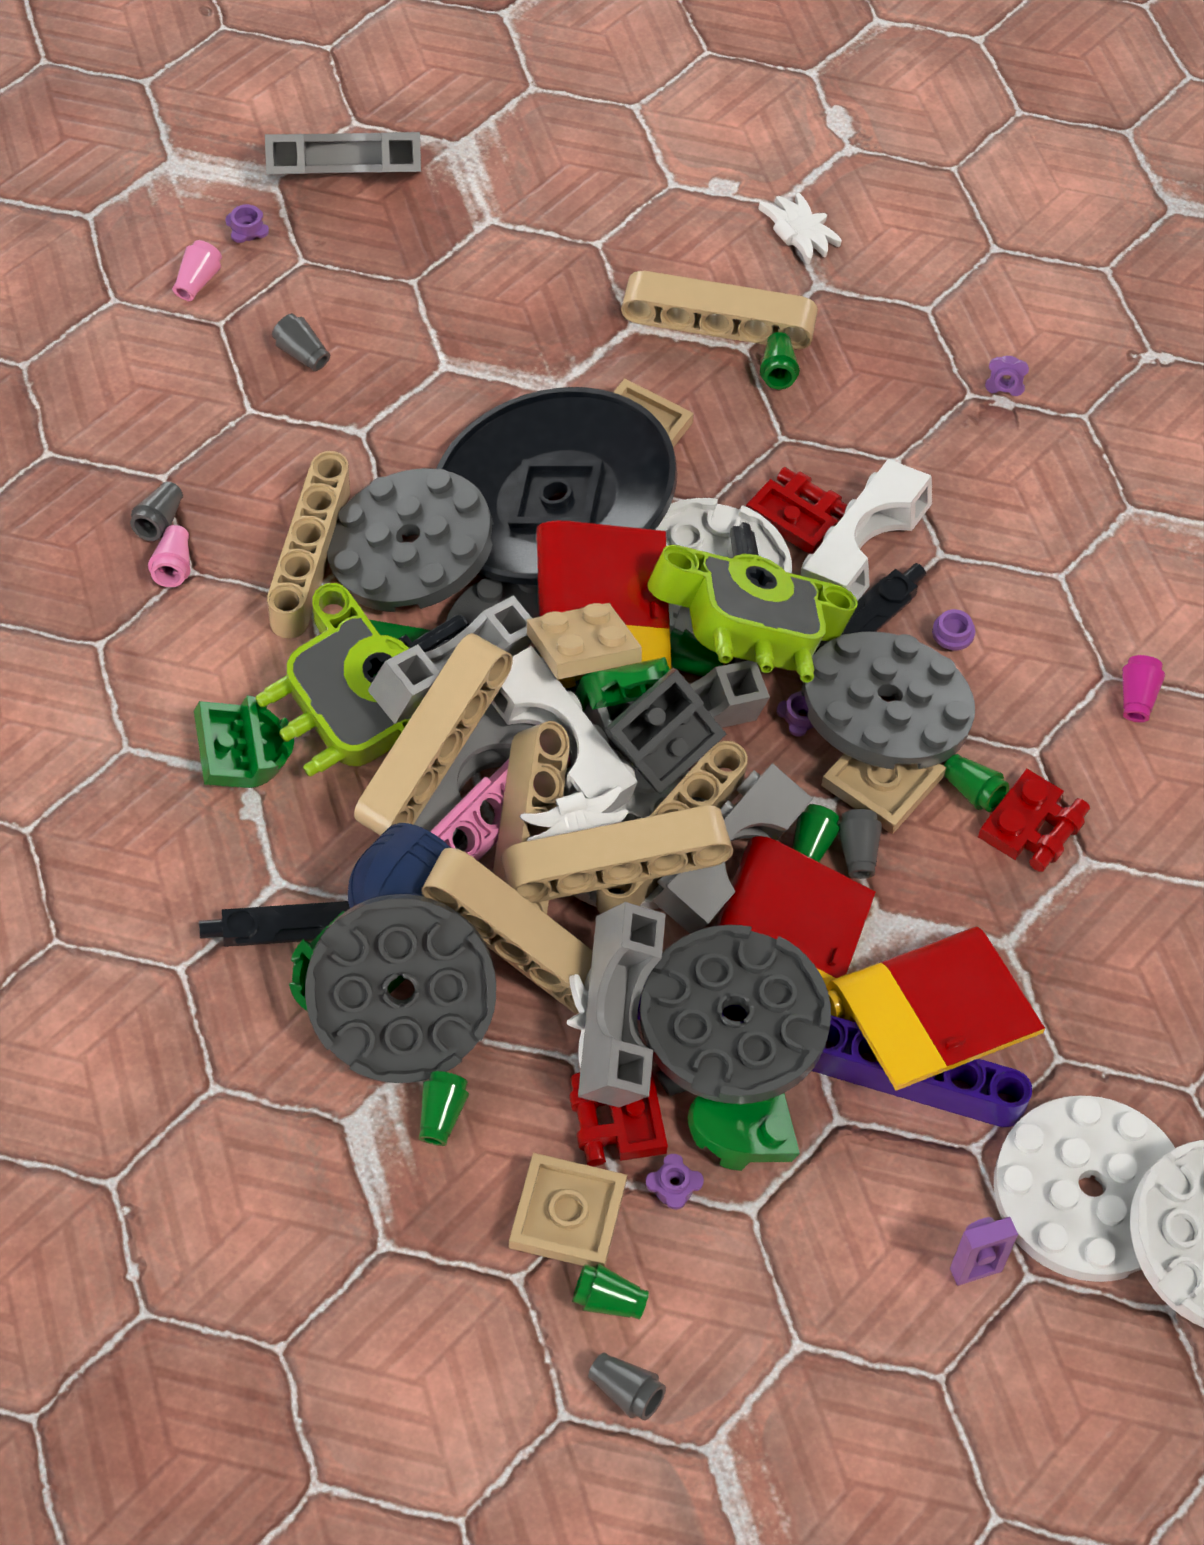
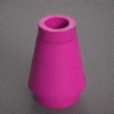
M1136 655L1130 657L1128 664L1122 668L1123 716L1127 720L1133 722H1146L1149 720L1150 713L1165 678V672L1162 670L1163 664L1160 660L1151 656Z

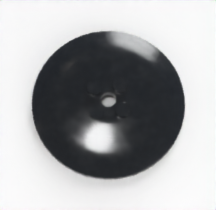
M563 387L541 390L522 395L496 406L473 421L455 438L443 454L436 468L453 472L469 480L479 489L486 500L494 523L491 534L493 545L488 559L479 571V574L498 581L522 585H538L536 536L538 525L548 521L562 520L656 530L672 503L678 475L677 461L669 435L661 422L650 411L637 402L617 393L587 387ZM555 493H566V495L559 500H548L555 495Z

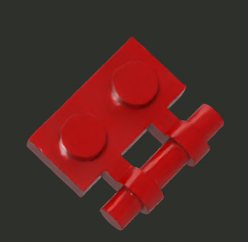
M783 467L777 476V481L785 486L783 487L770 479L746 504V507L767 519L785 540L808 554H814L822 544L827 530L838 523V520L832 517V515L841 520L847 504L842 502V496L834 491L829 490L826 492L811 483L812 478L800 471L796 474L787 467ZM801 497H804V498L808 499L809 501L813 502L815 505H812L811 503H809L808 501L804 500V499L801 498Z
M1026 768L982 825L978 838L1014 860L1018 858L1024 848L1034 854L1029 860L1030 866L1038 872H1043L1049 863L1056 862L1064 852L1063 845L1070 835H1076L1085 824L1084 817L1090 810V806L1085 800L1077 798L1070 807H1061L1058 804L1062 799L1064 790ZM1045 821L1054 826L1049 835H1042L1037 832Z
M652 1069L649 1096L622 1107L609 1105L612 1123L602 1125L598 1124L596 1108L607 1104L578 1097L580 1072L571 1076L573 1091L570 1093L569 1098L572 1111L577 1112L580 1130L576 1134L580 1150L585 1152L588 1166L597 1167L603 1165L606 1162L603 1147L611 1144H617L620 1161L667 1154L668 1144Z

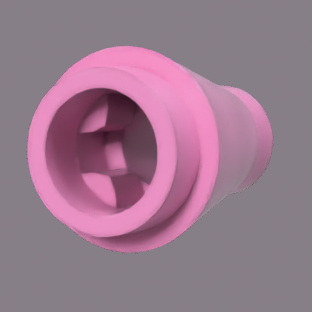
M196 240L193 245L186 247L177 280L172 288L178 297L186 301L194 300L196 294L220 270L222 255L219 250L201 240Z
M171 525L164 530L163 537L148 562V569L152 579L164 587H177L190 575L189 533L182 526Z

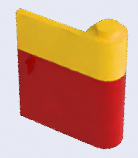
M562 520L548 521L538 525L536 536L539 617L548 612H566L581 609L593 603H610L641 645L642 661L665 657L669 669H672L669 603L653 596L647 587L655 565L663 549L666 547V531ZM585 674L558 680L565 689L572 688L576 685V681L580 680Z
M763 836L750 838L731 884L735 893L722 907L715 926H750L753 932L764 934L774 939H778V936L788 940L811 960L821 974L827 988V983L830 980L847 975L876 892L777 840Z
M979 927L969 928L830 980L827 983L831 1015L856 1022L896 1091L1040 1035L1045 1031L1044 1025L993 944Z

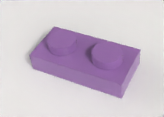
M992 1217L982 1218L967 1226L950 1267L957 1286L1003 1271L1018 1236L1011 1217L994 1221Z

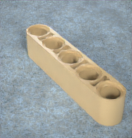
M637 271L629 276L621 311L627 320L636 324L767 345V339L771 334L783 332L790 337L793 349L800 350L808 347L812 342L818 309L814 301L803 296L650 271Z
M335 451L319 453L311 462L267 595L271 629L277 636L282 638L298 637L308 627L313 612L312 597L315 590L321 586L328 565L327 552L339 517L338 514L340 509L347 504L350 496L348 461L341 453Z
M473 633L466 635L459 642L359 798L354 811V817L357 822L380 836L390 826L397 823L414 825L507 679L513 664V657L510 653Z
M547 721L522 730L513 737L511 743L493 873L505 883L507 881L501 861L502 853L508 847L526 842L528 837L545 832L550 828L529 824L523 821L520 815L547 812L557 807L555 799L563 797L570 742L567 731L561 724L555 721ZM549 900L532 903L547 914Z
M733 741L718 742L696 763L650 816L708 805L716 806L720 809L728 800L732 802L739 794L737 788L745 779L748 757L745 749ZM719 768H728L732 771H722ZM699 797L707 801L701 802L693 800L692 798ZM661 877L597 890L596 906L598 911L602 914L624 902L640 906L659 885L657 881ZM621 889L624 890L626 893L613 894L609 892V890Z
M708 805L521 842L508 847L502 853L501 861L507 884L531 903H537L713 867L727 861L733 854V848L721 810L716 806Z
M445 848L422 887L423 896L444 903L464 916L479 932L488 948L568 1009L579 1014L572 996L569 977L578 974L583 985L585 984L587 974L591 969L593 950L475 858L459 849Z

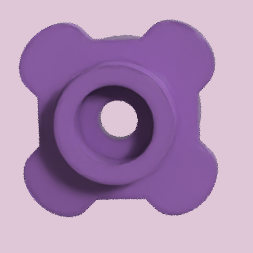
M249 204L234 208L225 219L226 225L232 229L231 239L234 242L243 243L257 237H266L269 233V228L263 224V212L256 206Z
M1013 356L996 357L990 361L989 369L991 370V375L985 382L986 389L991 393L1002 391L1009 392L1012 396L1021 395L1025 390L1023 378L1029 372L1028 364ZM1010 375L1011 377L1009 379H1005L1003 376Z
M801 691L792 694L787 701H781L778 704L777 714L785 718L789 724V732L792 735L804 736L807 730L814 727L807 717L809 709L805 697L801 696ZM798 713H805L806 716H800Z
M678 1154L667 1155L664 1158V1165L657 1172H651L646 1177L647 1189L655 1192L657 1198L662 1203L675 1210L683 1208L690 1199L692 1192L699 1191L703 1187L704 1182L702 1174L698 1171L690 1170L683 1164V1158ZM672 1178H677L679 1180V1183L677 1185H673L670 1183V1180Z

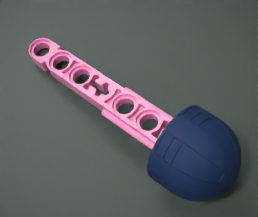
M509 759L490 778L484 777L431 831L409 823H397L390 826L356 862L348 884L349 907L352 908L361 902L384 895L411 894L423 896L422 887L441 852L445 848H455L452 837L456 828L461 829L467 837L468 845L465 852L479 861L498 840ZM484 800L492 805L495 812V818L491 825L486 823L480 814V806Z

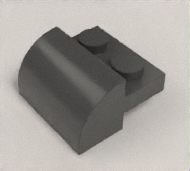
M675 668L670 669L604 729L622 756L628 758L655 792L659 794L664 792L727 735L703 706V700Z

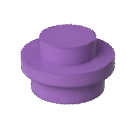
M952 609L945 611L935 620L932 634L935 641L941 647L948 650H962L973 642L975 626L967 613Z

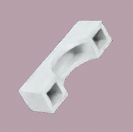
M888 459L878 472L870 475L865 489L859 497L849 502L844 516L837 525L831 526L827 530L822 544L815 553H811L805 558L801 567V576L842 586L851 591L858 601L870 586L868 557L860 550L861 547L872 537L884 532L913 530L932 505L931 475Z
M532 646L512 656L513 664L511 671L491 704L507 725L520 723L539 725L547 721H555L564 727L570 742L571 770L568 772L565 780L563 797L583 792L585 798H595L609 792L616 786H621L622 790L617 799L602 813H611L628 803L638 783L634 770L625 759H620L610 747L608 738L602 728L596 724L593 725L582 711V706L577 696L563 687L544 659L537 654Z

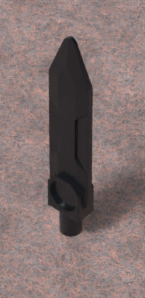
M915 563L903 574L894 569L888 576L881 579L859 598L857 608L841 635L857 632H877L916 596L918 589L916 584L926 576L925 569L920 564ZM821 640L815 653L819 648H821L824 644L828 643L829 641Z
M349 902L222 909V919L199 920L200 939L223 937L224 947L301 942L303 939L313 941L343 910L346 912L350 909Z

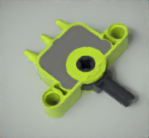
M742 522L740 526H733L730 529L733 558L680 545H668L663 549L648 580L647 587L649 591L661 601L689 608L692 629L696 639L709 650L716 652L719 661L722 663H729L733 657L757 662L760 671L763 673L771 672L774 667L795 670L800 675L802 682H811L814 679L812 657L821 640L831 641L841 636L858 605V601L852 592L842 586L785 572L782 567L773 561L759 556L755 533L751 530L750 524Z
M326 583L315 590L312 597L314 622L321 634L298 647L287 661V675L267 686L263 692L256 695L255 699L260 707H265L291 693L303 714L290 721L286 727L280 730L281 738L288 742L314 728L328 747L315 755L311 761L304 764L303 769L308 776L312 777L318 772H323L338 762L348 766L365 765L391 750L412 717L411 715L396 724L393 723L368 691L375 679L373 675L379 672L386 660L417 644L424 652H428L450 641L469 626L464 617L455 615L411 642L406 634L396 639L388 635H380L353 596L343 585ZM330 604H336L343 608L336 614H327L322 611L323 608Z

